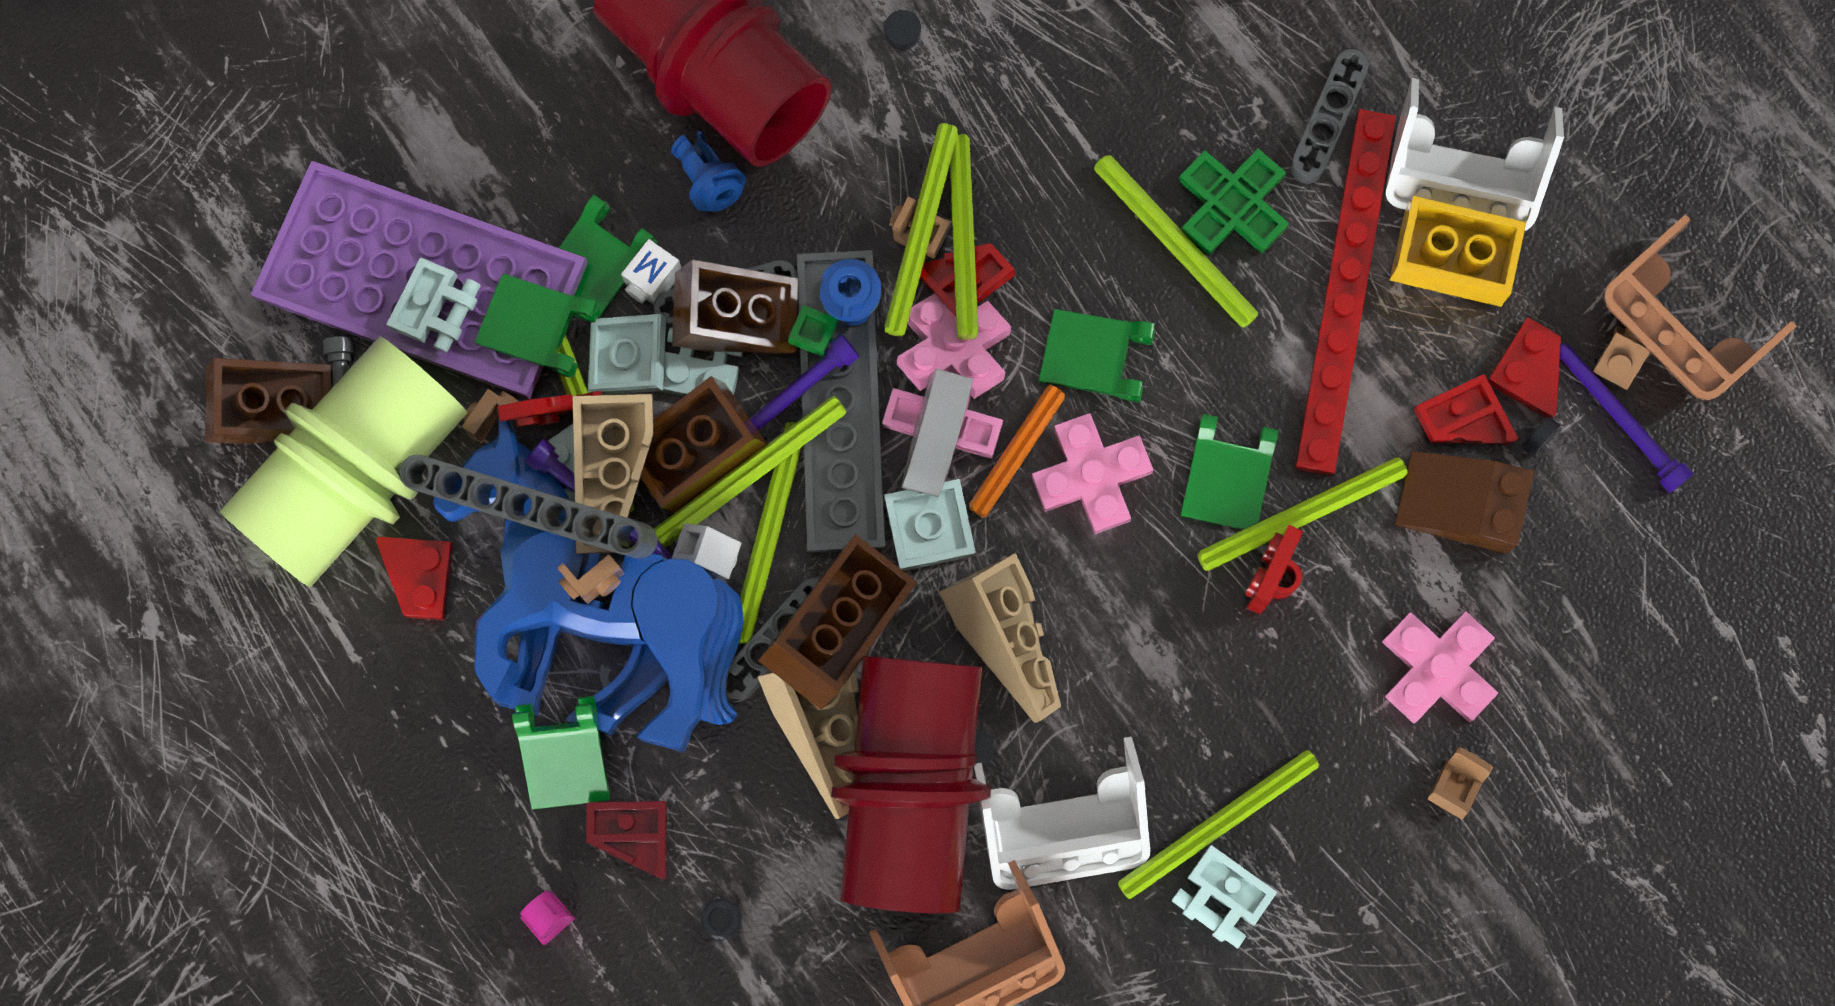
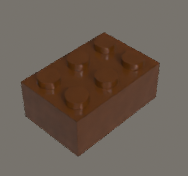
M710 376L653 420V437L640 477L661 508L677 512L767 443L724 382Z

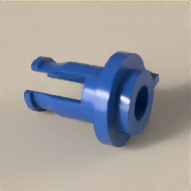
M699 130L696 133L697 142L694 146H692L686 135L683 134L674 142L671 152L675 158L681 160L683 170L693 183L689 192L691 202L699 211L715 212L728 208L742 194L746 183V175L733 162L724 163L715 149L706 143V137L702 131Z
M845 259L832 264L823 273L819 296L824 309L831 316L845 321L847 326H859L877 308L881 299V283L877 273L870 265L856 259Z

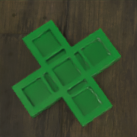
M1257 149L1232 174L1204 150L1179 177V182L1204 203L1182 227L1181 231L1208 256L1234 230L1263 254L1289 226V222L1263 201L1285 177L1286 172L1260 149Z

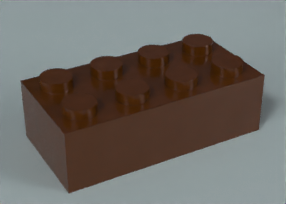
M855 534L838 553L758 661L822 710L842 689L917 582Z

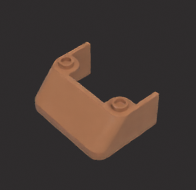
M1685 214L1609 283L1605 290L1604 301L1614 316L1693 396L1701 400H1711L1726 391L1797 326L1790 321L1756 352L1746 342L1738 338L1724 339L1708 351L1655 297L1667 286L1671 275L1668 264L1658 252L1686 228L1691 219Z
M1015 860L1007 864L1018 889L1006 893L996 903L994 914L998 923L926 958L923 950L917 945H903L888 953L877 929L869 932L904 1006H1013L1055 985L1061 980L1065 973L1064 962L1040 905Z

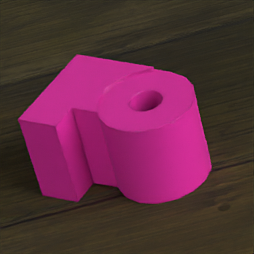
M549 890L534 898L520 913L522 916L520 919L543 945L551 941L575 919L554 892Z

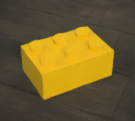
M1413 196L1404 212L1389 281L1501 307L1512 292L1526 222Z

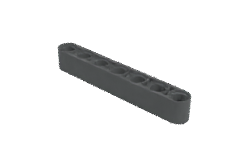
M423 455L409 456L400 467L401 481L409 489L611 552L643 559L651 555L657 546L658 538L655 530L650 525ZM425 468H428V476L422 482V473ZM459 478H462V487L456 493V483ZM496 487V498L490 504V493ZM531 498V508L525 515L523 510L524 504L527 499ZM565 508L567 513L566 520L560 526L558 515ZM598 519H601L602 529L595 537L593 526ZM636 529L638 540L630 548L628 538L630 533Z

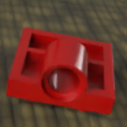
M1288 525L1283 534L1275 532L1261 558V561L1267 563L1265 569L1258 568L1245 592V595L1251 598L1247 609L1261 615L1272 598L1286 599L1299 587L1302 581V572L1299 566L1290 559L1303 531ZM1286 571L1291 576L1292 585L1284 588L1278 585Z

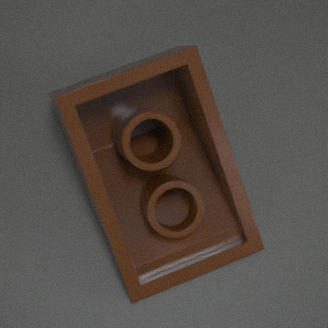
M692 259L675 272L672 346L708 352L794 353L796 346L788 343V337L797 319L798 278Z
M214 358L206 367L205 442L236 444L274 443V440L281 433L289 435L294 430V427L284 410L291 403L312 410L331 389V365Z
M1416 451L1410 453L1407 466L1408 473L1404 479L1394 523L1395 526L1506 554L1518 546L1534 474L1533 470L1490 460Z

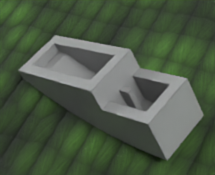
M935 369L929 375L922 410L917 416L901 488L937 498L940 496L962 426L973 378L940 369Z

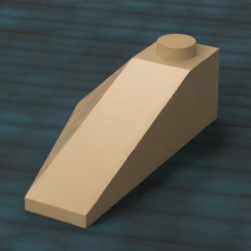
M652 394L573 396L575 502L628 518L653 437ZM598 519L593 526L595 537L602 529L601 519ZM576 541V554L615 553Z
M1016 553L958 580L939 592L956 628L1034 723L1043 720L1061 707L1051 663L1046 657H1043L1038 639L1044 636L1041 623H1034L1030 606V603L1035 601L1033 589Z
M772 671L758 676L774 717L835 819H839L849 813V805L832 798L831 792L834 786L852 782V774L835 767L834 758L835 755L855 750L858 719L855 692H859L855 672L851 674L839 693L822 710Z

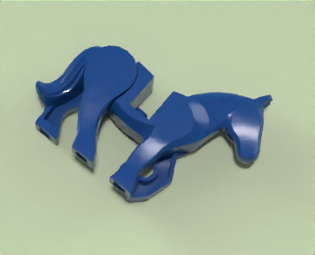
M499 417L498 437L476 450L461 466L570 500L559 480L548 471L544 474L539 469L534 471L524 462L531 451L519 443L511 422H500ZM459 478L456 483V493L462 487V478ZM496 487L490 493V504L496 498ZM438 497L433 498L435 509L447 521L456 522L466 518L473 512L479 511ZM531 498L527 499L524 504L523 510L525 515L531 508ZM565 508L558 515L560 526L566 520L567 513ZM505 519L503 546L500 549L505 588L501 595L476 620L474 669L493 702L499 706L516 710V705L532 703L534 715L539 716L540 700L545 690L546 677L553 664L560 634L563 632L593 641L633 646L626 666L619 675L604 689L593 695L596 700L599 733L613 736L622 721L656 694L668 679L670 686L668 704L638 733L637 738L641 741L684 752L689 744L692 730L700 720L718 725L728 724L735 720L738 713L727 699L726 680L729 667L737 651L744 622L739 595L729 585L718 578L713 580L703 567L689 560L667 559L657 554H651L643 559L625 556L621 567L624 574L619 578L621 583L614 590L609 609L605 608L606 604L597 600H592L587 604L580 595L573 600L558 582L564 576L557 567L564 563L576 579L579 580L597 565L600 554H576V540ZM521 633L516 663L507 658L506 650L509 639ZM576 709L567 717L566 721L568 723L578 722Z

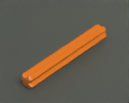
M1052 385L1046 387L969 503V509L974 514L982 518L987 517L1064 401L1065 394L1060 389Z

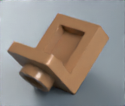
M909 196L903 206L898 205L895 208L889 224L892 226L894 241L904 246L907 244L916 210V200ZM937 215L926 255L935 259L951 227L950 221Z
M1616 326L1612 332L1613 336L1595 364L1593 372L1628 390L1650 351L1627 328L1623 329Z
M487 389L480 401L472 403L467 409L468 413L463 418L465 423L462 425V428L470 437L482 444L498 421L497 406L519 401L504 391H501L498 396Z
M607 555L579 580L576 579L564 563L557 567L564 576L558 581L559 584L573 600L580 595L587 604L599 594L604 597L615 590L621 583L619 578L624 574L620 566L610 555Z
M1458 747L1443 765L1428 796V800L1463 820L1469 813L1482 783L1490 775L1493 766L1482 760L1475 753Z

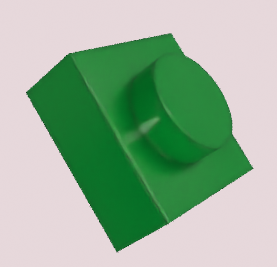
M803 305L788 337V343L824 357L829 342H831L838 326V319Z

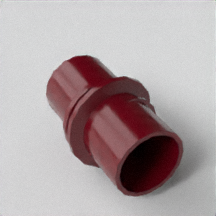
M594 0L593 12L597 20L646 65L649 79L656 86L655 94L662 107L671 114L683 117L697 113L754 166L763 167L776 162L789 153L807 136L829 103L832 91L830 79L778 33L781 23L778 13L771 6H762L763 0Z
M863 657L855 750L835 755L834 758L835 767L852 774V782L834 786L831 792L832 798L849 805L840 901L863 907L912 913L937 914L960 912L970 803L986 800L988 797L991 798L990 784H984L972 776L973 766L976 765L977 761L975 741L982 667L884 657Z

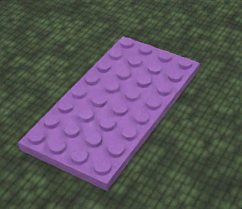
M311 161L250 295L255 300L371 342L382 336L406 355L530 399L543 367L475 344L476 337L502 273L574 296L588 262L582 256ZM420 257L454 271L458 277L453 287L458 290H462L467 279L474 280L481 285L475 296L477 303L473 311L467 312L460 326L462 333L458 341L452 342L448 353L441 352L433 347L439 336V333L431 330L425 343H422L391 330L386 325ZM446 300L437 318L446 321L454 303Z

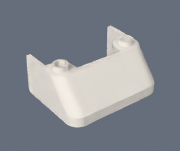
M1412 78L1396 131L1386 183V197L1388 201L1397 208L1406 209L1412 197L1417 196L1526 222L1525 230L1529 229L1536 221L1564 139L1562 108L1554 107L1544 140L1533 137L1517 139L1509 147L1506 159L1432 145L1435 137V127L1428 117L1417 114L1419 79Z
M1132 736L1124 738L1126 766L1104 772L1097 780V794L1020 807L1019 798L1014 791L999 788L991 790V798L988 797L986 800L979 801L992 877L998 887L1007 890L1018 889L1007 864L1013 860L1016 861L1029 887L1133 869L1141 866L1148 860L1150 856L1145 785ZM976 763L974 766L975 777L978 781L986 784L982 763Z

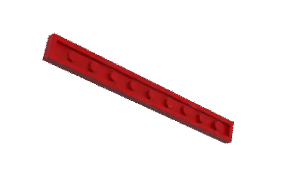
M1359 109L1356 115L1295 469L1328 476H1333L1335 473L1395 125V115Z

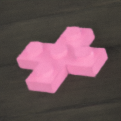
M935 293L911 308L907 324L920 337L922 342L899 355L897 365L919 391L927 387L929 375L935 369L973 378L970 395L974 399L1004 380L1005 371L986 350L1009 336L1011 326L989 301L977 307L978 336L974 340H961L957 337L956 316Z
M893 388L882 421V427L913 436L917 416L922 410L924 397ZM969 395L955 448L992 459L1003 420L968 410L971 395Z
M1091 413L1055 425L1054 431L1066 462L1032 473L1031 476L1044 511L1047 512L1081 499L1094 535L1130 522L1131 516L1119 485L1150 475L1154 471L1140 435L1104 448Z
M1465 611L1438 638L1410 612L1382 641L1410 668L1385 697L1413 724L1440 697L1469 723L1472 722L1498 694L1490 684L1470 667V664L1495 637Z

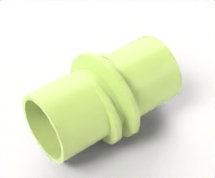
M379 336L312 410L295 403H291L284 410L294 430L289 435L281 433L274 440L277 447L276 450L223 506L220 513L274 561L310 588L374 517L394 524L400 518L391 501L392 496L397 494L412 500L418 493L406 487L401 481L400 467L403 461L412 455L429 457L468 412L414 361L385 338Z

